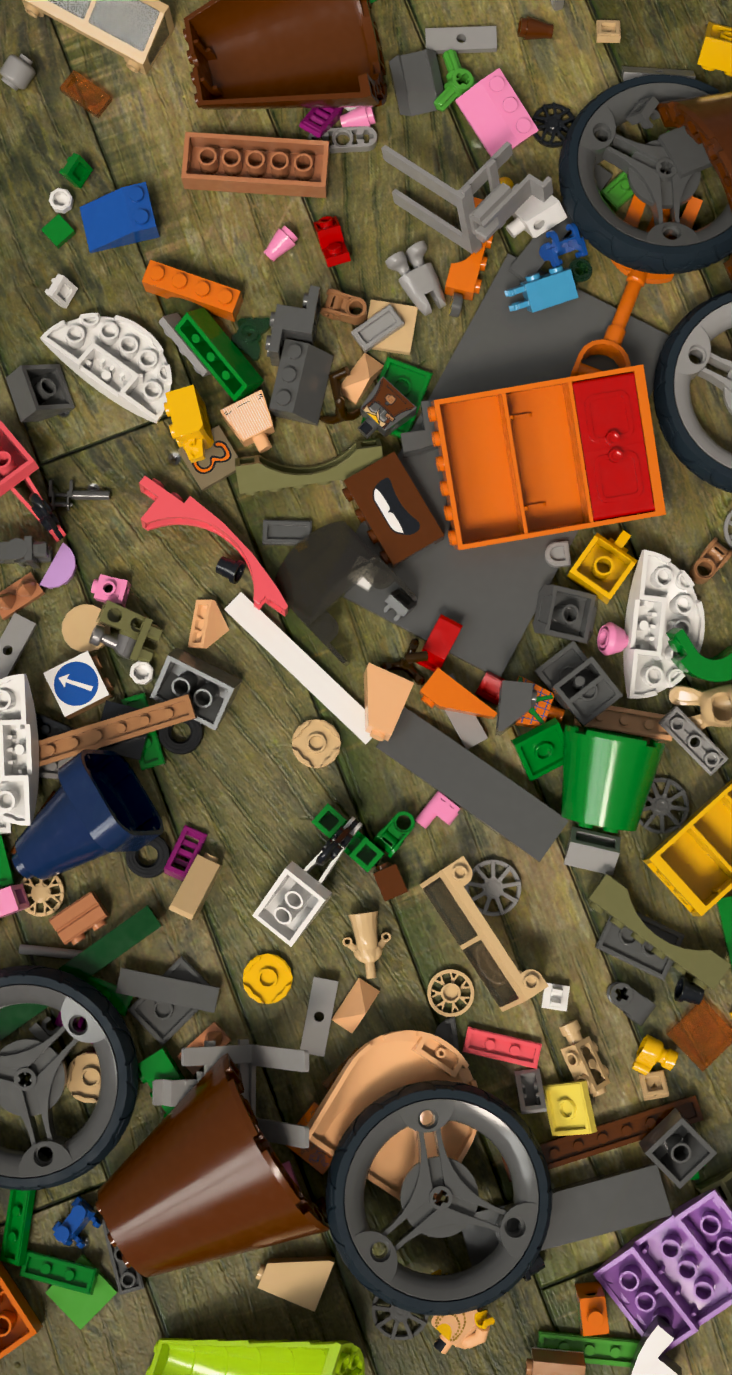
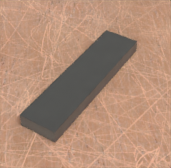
M121 968L116 993L212 1013L216 1011L220 987L127 968Z

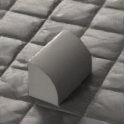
M572 826L564 865L613 876L620 854L621 837Z

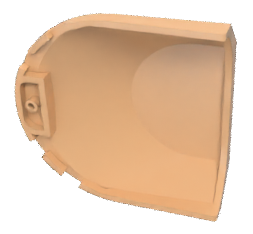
M399 1030L380 1035L364 1044L347 1061L307 1124L309 1127V1141L333 1157L339 1141L355 1118L365 1108L385 1094L400 1087L424 1081L460 1082L478 1088L477 1082L473 1080L468 1068L469 1064L462 1054L450 1043L438 1036L415 1030ZM429 1110L423 1111L420 1115L421 1123L423 1125L431 1123L433 1119L432 1113ZM448 1121L440 1128L446 1155L448 1158L462 1163L477 1130L465 1124ZM407 1127L387 1141L373 1160L367 1176L368 1181L399 1201L402 1182L408 1171L419 1160L418 1138L415 1130ZM434 1131L425 1132L424 1140L427 1158L438 1156ZM441 1190L439 1194L435 1193L433 1195L437 1200L434 1203H438L443 1196L442 1192L444 1190Z

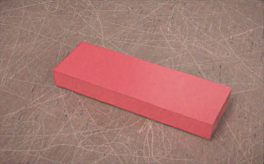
M468 1026L462 1052L537 1069L542 1043Z

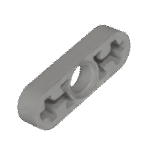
M369 126L330 128L321 136L322 141H329V136H332L333 145L329 144L330 153L367 152L373 150L377 145V133ZM310 133L308 140H317V137ZM340 135H346L350 141L346 145H339L336 139ZM353 135H356L357 144H354ZM364 135H369V143H364Z

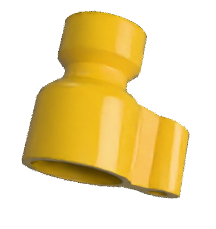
M646 1034L639 1045L636 1059L631 1068L643 1075H647L652 1067L659 1062L663 1068L671 1071L678 1059L679 1053L671 1048L665 1049L662 1041Z

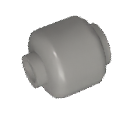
M22 53L19 57L14 54L9 55L0 69V74L3 76L1 80L15 91L18 89L25 90L36 74L34 68L31 67L33 61Z

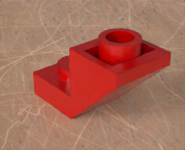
M325 216L320 218L319 221L313 222L327 267L351 261L337 217Z
M441 614L422 651H427L428 661L416 663L432 672H435L437 668L441 669L463 625Z

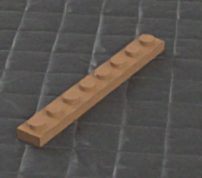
M187 694L39 740V767L76 756L84 749L96 750L196 719L197 716L191 696Z

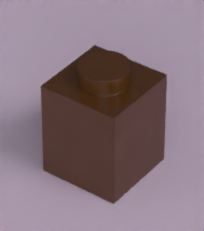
M386 862L376 867L377 872L373 873L384 901L408 892L396 864L391 866L390 862Z

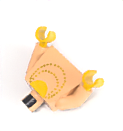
M441 1269L433 1272L432 1275H441ZM482 1307L455 1315H433L431 1324L441 1333L433 1346L439 1352L446 1354L452 1345L467 1349L485 1343L490 1325L495 1323V1319L488 1313L487 1309L484 1310Z

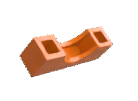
M473 197V198H474L475 208H476L484 199H479V198ZM494 235L482 243V248L476 254H471L461 262L451 263L445 285L446 295L452 296L454 292L463 295V299L473 301L474 293L479 294L482 280L478 279L480 271L485 272L488 257H485L484 254L486 248L491 249Z
M153 260L149 261L142 279L146 292L166 299L176 297L191 301L207 309L211 314L233 322L236 321L243 302L240 290Z

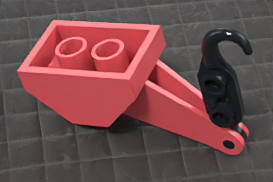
M0 420V497L10 490L44 526L51 537L58 542L66 536V533L60 527V522L52 513L50 506L42 499L29 478V475L39 469V467ZM23 480L32 492L29 499L33 507L14 488Z

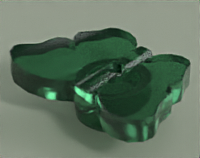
M241 318L237 322L239 329L232 336L231 341L240 351L250 356L253 361H257L260 358L261 348L259 342L262 340L261 335L266 333L271 327L269 325L270 318Z

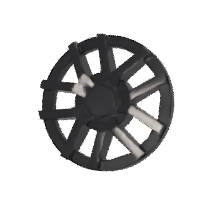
M555 102L548 105L544 104L535 112L532 118L534 123L535 121L544 123V125H536L539 131L544 132L541 138L536 132L533 135L534 138L545 147H561L565 139L561 131L568 132L569 128L566 125L572 124L575 116H573L569 108L555 104ZM553 109V115L550 116L547 110ZM556 109L561 110L563 112L557 115ZM543 112L545 117H540L538 115ZM568 115L569 119L562 121L561 118ZM547 134L551 136L550 142L544 140ZM555 136H557L561 140V142L553 143Z

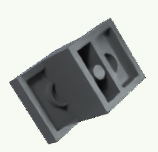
M310 285L309 293L304 294L303 308L277 304L276 312H271L269 324L272 326L271 335H267L265 350H267V357H270L272 366L279 367L285 339L309 343L314 346L322 304L320 287Z
M574 641L534 671L548 691L555 694L554 698L564 710L568 708L582 727L623 696L592 656L588 659Z

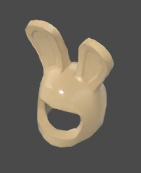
M732 684L721 685L704 691L684 685L673 686L669 690V700L674 705L700 706L701 714L688 718L701 731L710 726L732 727Z

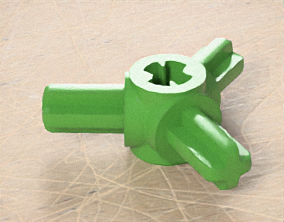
M452 49L443 53L442 57L448 71L446 75L447 82L444 85L445 90L433 103L436 109L442 112L454 100L478 83V81H474V76L466 68L461 67L457 53Z

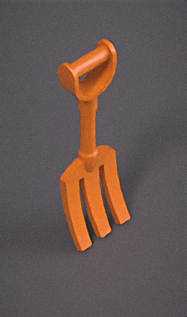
M635 194L624 221L638 228L646 204L636 197ZM692 197L688 201L681 216L680 224L692 229L703 200ZM663 209V223H666L670 216V209ZM653 217L646 232H649L655 226ZM611 260L616 268L627 276L626 287L612 323L607 327L603 339L591 341L582 348L570 377L602 371L582 363L584 359L591 355L608 356L616 362L619 368L630 367L628 354L621 345L639 292L645 283L662 284L670 282L674 274L642 272Z

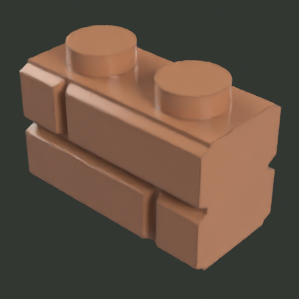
M90 891L50 918L49 922L65 945L72 943L75 946L86 938L84 934L89 930L93 929L95 932L107 924L105 919L110 917L96 893Z

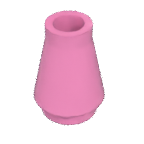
M357 107L344 115H340L342 127H371L372 124L376 123L372 107Z
M284 225L281 229L278 228L268 247L264 250V254L274 262L278 257L294 247L298 238Z

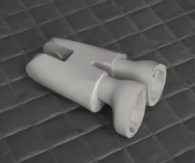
M419 241L410 246L405 254L403 251L391 255L385 263L388 269L397 271L401 275L398 280L401 287L424 316L432 313V309L425 296L426 294L430 293L439 309L447 304L432 263H424L423 257L427 251V244L425 241ZM407 259L413 265L414 270H410Z

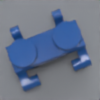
M574 223L566 225V230H571L572 234L560 240L554 230L546 233L547 238H552V243L547 242L540 247L539 254L544 261L549 260L553 268L563 264L562 259H559L558 256L573 250H578L575 253L577 259L588 255L584 237H580L579 230Z
M78 1196L72 1203L73 1208L63 1223L59 1220L52 1230L55 1232L53 1235L59 1242L70 1246L73 1243L72 1240L77 1243L76 1246L83 1249L86 1243L78 1235L90 1220L96 1228H99L102 1223L95 1216L94 1208L81 1196Z

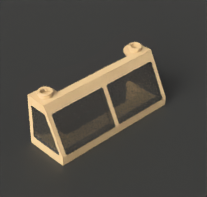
M22 0L25 11L34 18L38 16L44 17V15L51 17L124 57V60L127 62L126 66L135 73L141 72L144 75H147L175 29L170 7L159 0Z
M462 856L421 883L420 886L501 1011L504 1012L529 1000L549 986L538 971L528 969L522 972L517 969L464 888L471 881L473 872L465 857Z

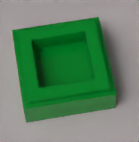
M59 214L41 229L43 234L58 249L76 234L75 230Z

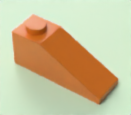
M440 668L436 669L419 693L423 696L421 701L430 708L436 706L439 709L488 719H494L497 715L496 711Z

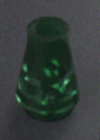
M577 258L569 265L575 285L587 281L592 275V266L585 259Z

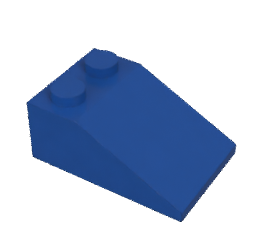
M146 182L119 188L79 207L90 253L160 237Z

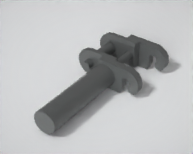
M49 480L48 497L52 499V503H49V506H52L53 511H55L56 507H67V510L70 511L71 506H73L71 499L110 500L111 493L108 490H74V480H70L67 493H55L53 488L54 480ZM56 497H67V502H56Z

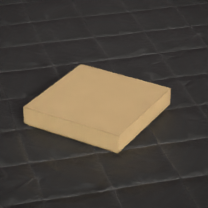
M370 300L367 320L388 305H391L404 322L402 328L373 347L372 350L410 355L418 308L416 306Z

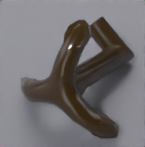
M347 366L328 375L336 407V415L320 416L319 420L323 423L337 424L343 421H353L361 416L360 409L348 412L343 399L339 380L350 375V370Z
M413 639L402 660L382 662L380 668L387 671L404 670L414 679L417 685H424L425 679L416 671L413 663L428 661L427 651L416 652L419 641L418 639Z

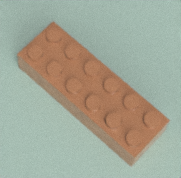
M185 132L181 174L184 189L327 198L330 160L329 141Z

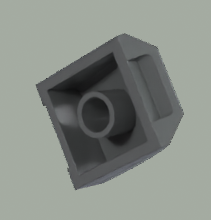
M425 49L405 55H397L390 60L389 73L400 115L415 116L437 111L433 103L444 89L436 52Z
M544 585L538 593L535 617L532 622L534 632L588 644L593 634L598 609L597 595L557 585Z

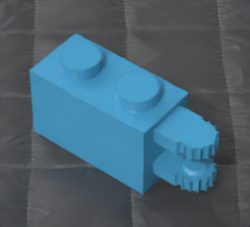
M563 265L548 269L549 273L541 276L540 273L526 276V281L520 282L519 286L504 291L506 297H512L519 293H523L524 300L509 305V310L516 311L527 307V311L534 313L579 298L571 269L563 268Z

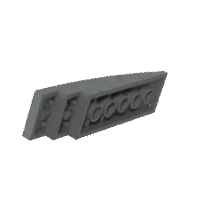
M406 707L403 708L388 741H380L376 746L387 756L538 862L541 861L568 823L566 818L561 817L552 808Z
M653 1163L632 1170L629 1168L552 1189L550 1225L541 1250L671 1216L672 1213L658 1166ZM508 1201L495 1206L504 1208L507 1204H509L512 1201ZM484 1208L477 1210L474 1217L496 1225L500 1213ZM516 1218L509 1219L506 1224L507 1230L510 1232L516 1230L518 1220ZM468 1225L462 1230L472 1267L485 1259L499 1244L496 1231L489 1228Z

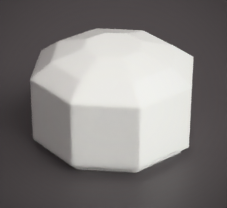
M57 188L50 193L49 203L55 212L65 214L72 209L74 200L67 189Z
M138 660L131 666L130 677L136 684L147 685L154 679L155 670L149 662Z

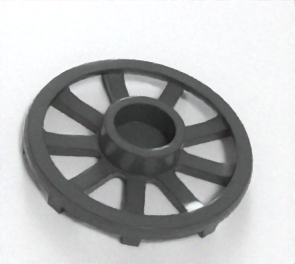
M654 778L651 788L655 797L651 798L648 796L647 801L650 802V806L644 807L643 812L651 810L652 814L645 823L640 818L639 823L646 830L653 833H670L678 829L685 822L689 812V800L685 790L675 781L667 778ZM657 782L666 783L662 795H659L655 786ZM670 785H672L679 792L668 798L667 793ZM680 796L683 797L684 807L672 805V801ZM671 810L684 811L680 821L671 814ZM656 816H659L660 829L649 826ZM664 816H668L675 825L665 829Z
M377 1296L374 1297L372 1318L376 1328L386 1337L392 1340L412 1339L426 1326L429 1315H424V1318L421 1319L410 1311L393 1305L389 1307L377 1305L379 1298ZM376 1310L387 1311L390 1314L383 1320L378 1321ZM408 1318L420 1324L413 1332L407 1322ZM394 1319V1326L390 1333L382 1326ZM400 1322H403L407 1331L405 1335H396Z

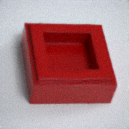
M487 671L475 694L498 705L500 685L502 680L505 679Z

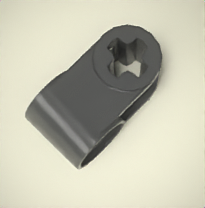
M613 982L606 990L608 1000L639 1026L643 1025L656 1007L653 1002L626 983ZM616 989L622 990L623 998H616Z

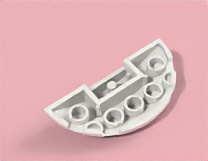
M99 313L80 314L79 318L65 322V320L60 321L40 337L42 342L71 370L118 405L156 424L165 412L164 403L167 402L165 393L170 392L172 384L170 364L167 363L163 354V348L150 332L136 322L118 315L112 318L100 316Z
M642 550L636 566L629 593L624 630L628 635V645L623 649L624 679L627 698L633 699L656 696L658 692L666 688H672L686 676L671 660L678 653L674 652L668 643L670 639L666 632L673 627L682 628L698 653L701 651L705 633L702 601L697 599L693 589L695 584L689 575L672 564L670 558L649 550Z
M18 674L0 679V817H2L1 820L12 824L31 826L35 814L39 781L38 729L27 675Z

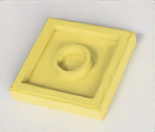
M586 1080L543 1085L552 1137L597 1132Z

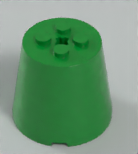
M565 724L561 817L578 822L580 827L593 829V826H599L603 828V831L618 833L619 830L636 831L666 743L650 740V744H647V741L642 740V737L585 727L584 732L579 731L578 726Z

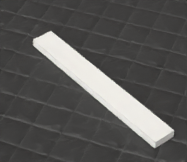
M240 592L224 610L366 745L372 737L370 733L365 731V709Z

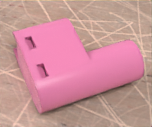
M437 791L415 818V821L427 829L437 816L450 826L459 815L458 811L460 808Z

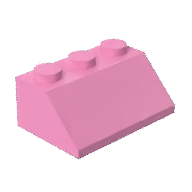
M500 68L486 76L455 100L490 157L506 142L512 145L513 150L539 131Z

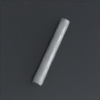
M20 944L19 954L73 959L84 951Z

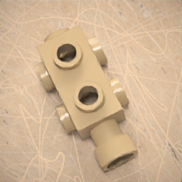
M577 1019L559 1026L562 1036H566L569 1043L560 1050L574 1081L586 1080L589 1094H592L593 1097L607 1092L605 1086L610 1084L608 1078L609 1070L600 1061L597 1054V1044L591 1041L589 1036L582 1037L580 1033L581 1026Z

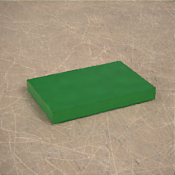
M387 357L378 382L384 377L417 407L416 415L389 434L401 439V433L410 432L433 373L391 357Z

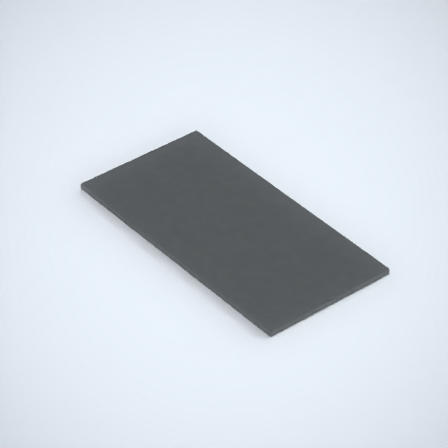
M508 253L428 400L570 377L582 348L591 341L603 339L607 327L612 323L617 308L576 288L579 298L534 313L527 311V307L510 311L509 305L524 300L523 293L512 297L505 296V290L519 286L520 282H523L509 272L517 257ZM540 270V271L538 272V273H540V276H541V275H544V274H547L546 272H544V271H542V270ZM630 316L621 347L628 354L630 366L644 365L649 398L654 390L658 358L669 335ZM599 354L591 355L582 361V363L602 371L619 368L613 359ZM421 414L411 432L424 430ZM401 449L398 458L445 535L444 540L437 544H431L397 564V567L392 568L390 564L385 565L379 554L382 550L378 543H372L367 534V531L370 529L363 522L357 529L326 589L426 642L441 614L463 625L449 654L485 673L489 671L501 677L536 612L538 593L544 585H550L558 568L551 567L545 561L544 553L546 548L553 542L568 541L570 548L579 530L457 550L449 544L448 530L452 529L450 521H446L443 506L447 505L446 496L441 495L439 483L444 480L442 471H437L435 457L439 456V450L436 449L421 455L403 458ZM360 557L381 569L369 592L347 579ZM399 588L417 605L406 616L398 621H394L393 619L397 615V611L391 608L385 613L384 608L388 605L385 600L392 592Z

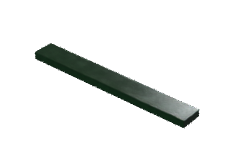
M147 905L61 966L59 970L73 974L86 981L159 929L163 924L152 908ZM26 1003L2 1008L0 1010V1041L49 1006Z

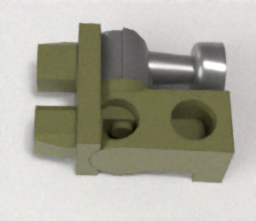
M106 600L96 622L119 630V634L117 637L105 634V629L96 625L89 643L98 646L101 642L114 649L115 653L120 657L132 662L139 660L150 663L154 650L144 647L143 644L146 638L158 642L163 629L153 624L152 619Z

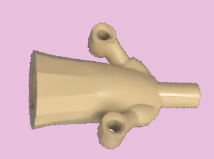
M378 911L349 914L356 945L352 943L351 937H344L342 943L354 952L357 960L365 964L366 978H377L375 962L381 957L382 949L391 939V934L383 932L381 940L378 942ZM385 934L388 935L387 939L383 937ZM346 939L350 940L349 944L345 943Z

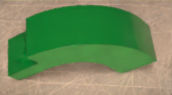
M673 627L666 632L670 639L668 641L670 647L674 652L678 653L671 660L681 671L691 677L707 681L723 682L732 680V645L714 657L705 658L698 653L682 628Z

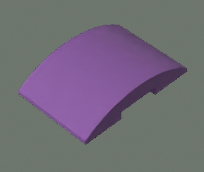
M715 1188L671 1211V1216L661 1218L625 1244L593 1273L641 1337L657 1315L673 1328L674 1340L663 1351L664 1354L698 1332L701 1325L732 1305V1209Z

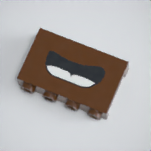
M395 451L343 481L345 488L342 489V492L347 501H353L357 507L354 512L361 523L365 522L370 529L367 531V534L373 544L378 543L382 551L379 554L385 565L390 564L392 568H395L397 564L424 548L444 540L445 535Z

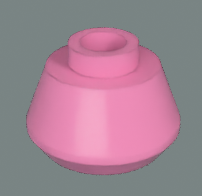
M608 622L600 628L597 646L603 655L609 656L620 653L627 647L628 635L624 629L612 622Z

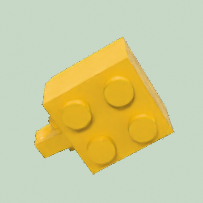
M194 385L166 392L167 402L164 403V408L167 416H171L172 424L169 425L172 438L176 439L179 448L183 447L191 463L204 460L205 449L211 448L214 443L205 402Z
M623 530L615 541L612 538L607 540L599 533H596L569 571L567 577L589 593L597 595L598 599L605 604H608L638 561L627 553L629 550L624 547L631 535Z

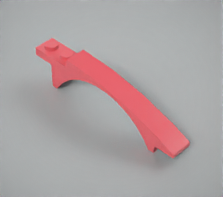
M147 476L142 478L139 482L141 492L155 501L141 518V524L144 529L150 531L170 525H189L203 528L219 535L239 552L250 571L254 586V607L260 610L266 603L284 617L288 614V605L275 583L253 553L220 519L191 496L183 503L184 500L177 493L166 491L164 485L157 479L153 478L151 480Z

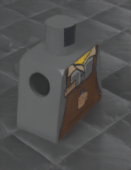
M382 377L360 408L361 415L366 420L357 429L366 438H369L376 430L386 437L416 415L417 407L388 380Z

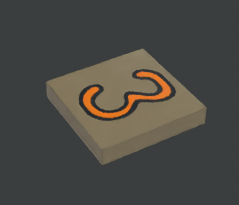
M219 425L211 429L214 443L211 448L205 449L204 460L191 463L183 447L177 449L202 492L236 473L235 458L239 457Z

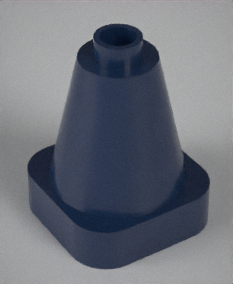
M84 749L58 769V777L62 786L33 819L31 826H28L16 840V853L13 854L12 861L17 871L23 877L31 879L35 876L41 880H47L112 852L139 851L161 835L164 831V826L159 813L131 766L122 756L109 750Z

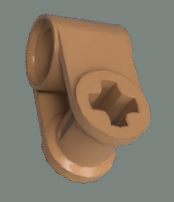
M336 289L327 290L326 294L328 297L324 308L320 310L321 315L356 326L363 324L367 320V306L362 298L345 294ZM354 308H361L363 310L358 315L350 313Z
M714 537L691 567L689 573L691 580L696 584L707 583L732 556V550L726 549L718 542V538ZM697 567H705L708 571V576L700 575Z

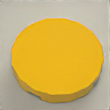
M269 953L258 955L250 960L244 969V989L249 997L258 1003H276L288 994L292 986L293 976L291 968L286 960L278 955Z

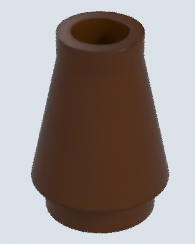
M526 16V18L521 17L518 23L517 36L522 37L523 40L551 39L554 26L530 16Z

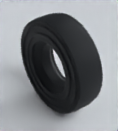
M193 719L183 722L190 727L191 731L189 738L183 742H178L172 737L171 732L174 725L160 729L158 733L159 739L168 751L180 755L188 754L194 751L203 739V726L201 723Z
M158 836L146 845L154 847L158 853V858L152 865L141 863L139 860L140 850L126 852L127 865L134 874L143 878H153L164 872V867L171 855L169 845L161 836Z

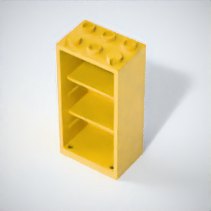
M732 779L642 860L693 916H703L732 889Z

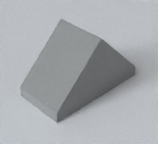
M540 1069L514 1071L519 1112L521 1114L547 1112Z

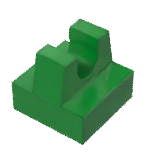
M73 153L71 157H68L66 160L67 164L64 168H61L59 173L75 187L81 189L93 168L80 155Z

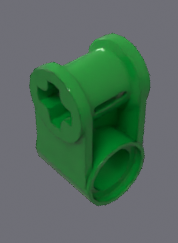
M405 811L398 812L372 840L373 844H378L388 853L387 856L389 858L395 854L404 843L406 837L414 829L415 819L412 814ZM403 815L408 816L411 820V825L406 830H401L397 826L398 818ZM383 838H386L390 843H392V846L389 845Z

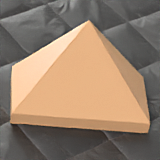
M364 353L350 371V375L341 383L343 396L357 405L380 374L384 365L367 353Z
M212 599L196 600L188 648L207 649L229 631L216 601Z
M359 977L331 1020L350 1033H353L380 991Z

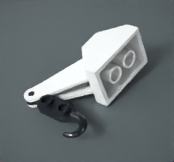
M352 817L344 827H341L332 839L330 838L321 852L304 869L292 861L284 869L252 916L292 947L331 898L332 892L324 887L323 883L363 824L355 817ZM330 858L332 859L319 881L308 874L317 864L322 866Z

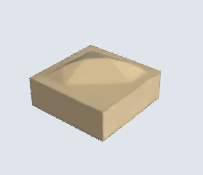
M596 20V43H620L621 29L619 20Z
M664 1070L649 1072L647 1075H638L644 1101L669 1097Z

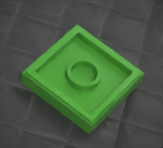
M84 1254L75 1261L95 1267ZM99 1271L93 1295L52 1285L45 1293L81 1330L110 1301L118 1290Z

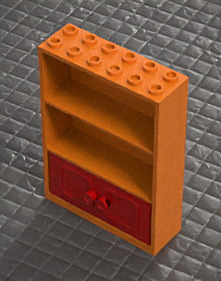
M643 364L433 400L431 406L427 408L429 422H434L435 431L431 432L433 446H438L439 456L435 457L437 471H442L444 480L439 482L441 495L446 496L447 505L443 506L446 521H450L452 529L448 530L449 544L457 550L666 515Z

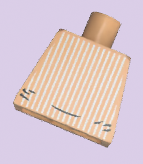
M262 390L220 410L224 421L244 447L254 443L259 453H263L272 447L267 436L274 433L275 430Z

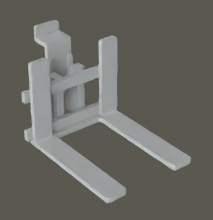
M506 142L459 190L450 187L390 147L384 145L381 148L383 159L457 207L461 231L397 189L392 191L394 203L471 254H476L482 248V243L487 241L498 229H501L506 221L531 195L545 202L553 194V184L550 176L542 182L533 175L528 174L519 184L516 183L512 189L507 184L500 183L498 169L513 154L512 145L509 142ZM488 180L490 194L475 208L473 195Z
M238 1039V1045L216 1046V1041H204V1047L182 1048L181 1065H204V1071H197V1079L153 1080L152 1104L154 1106L176 1107L223 1055L228 1053L233 1062L238 1064L244 1086V1093L242 1095L250 1103L256 1117V1066L309 1072V1051L249 1044V1039ZM256 1117L258 1127L268 1142L303 1149L309 1148L308 1126Z

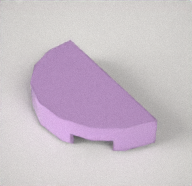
M62 543L40 583L41 587L48 589L58 588L68 584L74 577L77 568L76 558L71 548L66 544Z

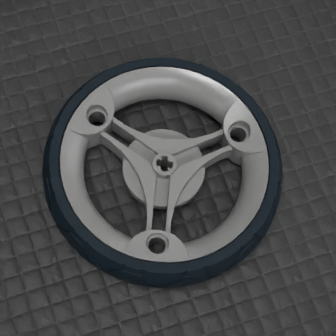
M732 290L715 295L699 304L692 311L688 312L675 326L659 355L653 387L654 406L659 427L672 452L683 465L701 480L729 493H732V453L722 448L709 437L699 423L691 401L690 382L698 376L718 387L723 392L724 403L732 415V361L711 353L710 344L719 334L732 328ZM689 355L696 356L699 363L694 364L691 362ZM708 363L728 373L726 378L705 368L706 364Z

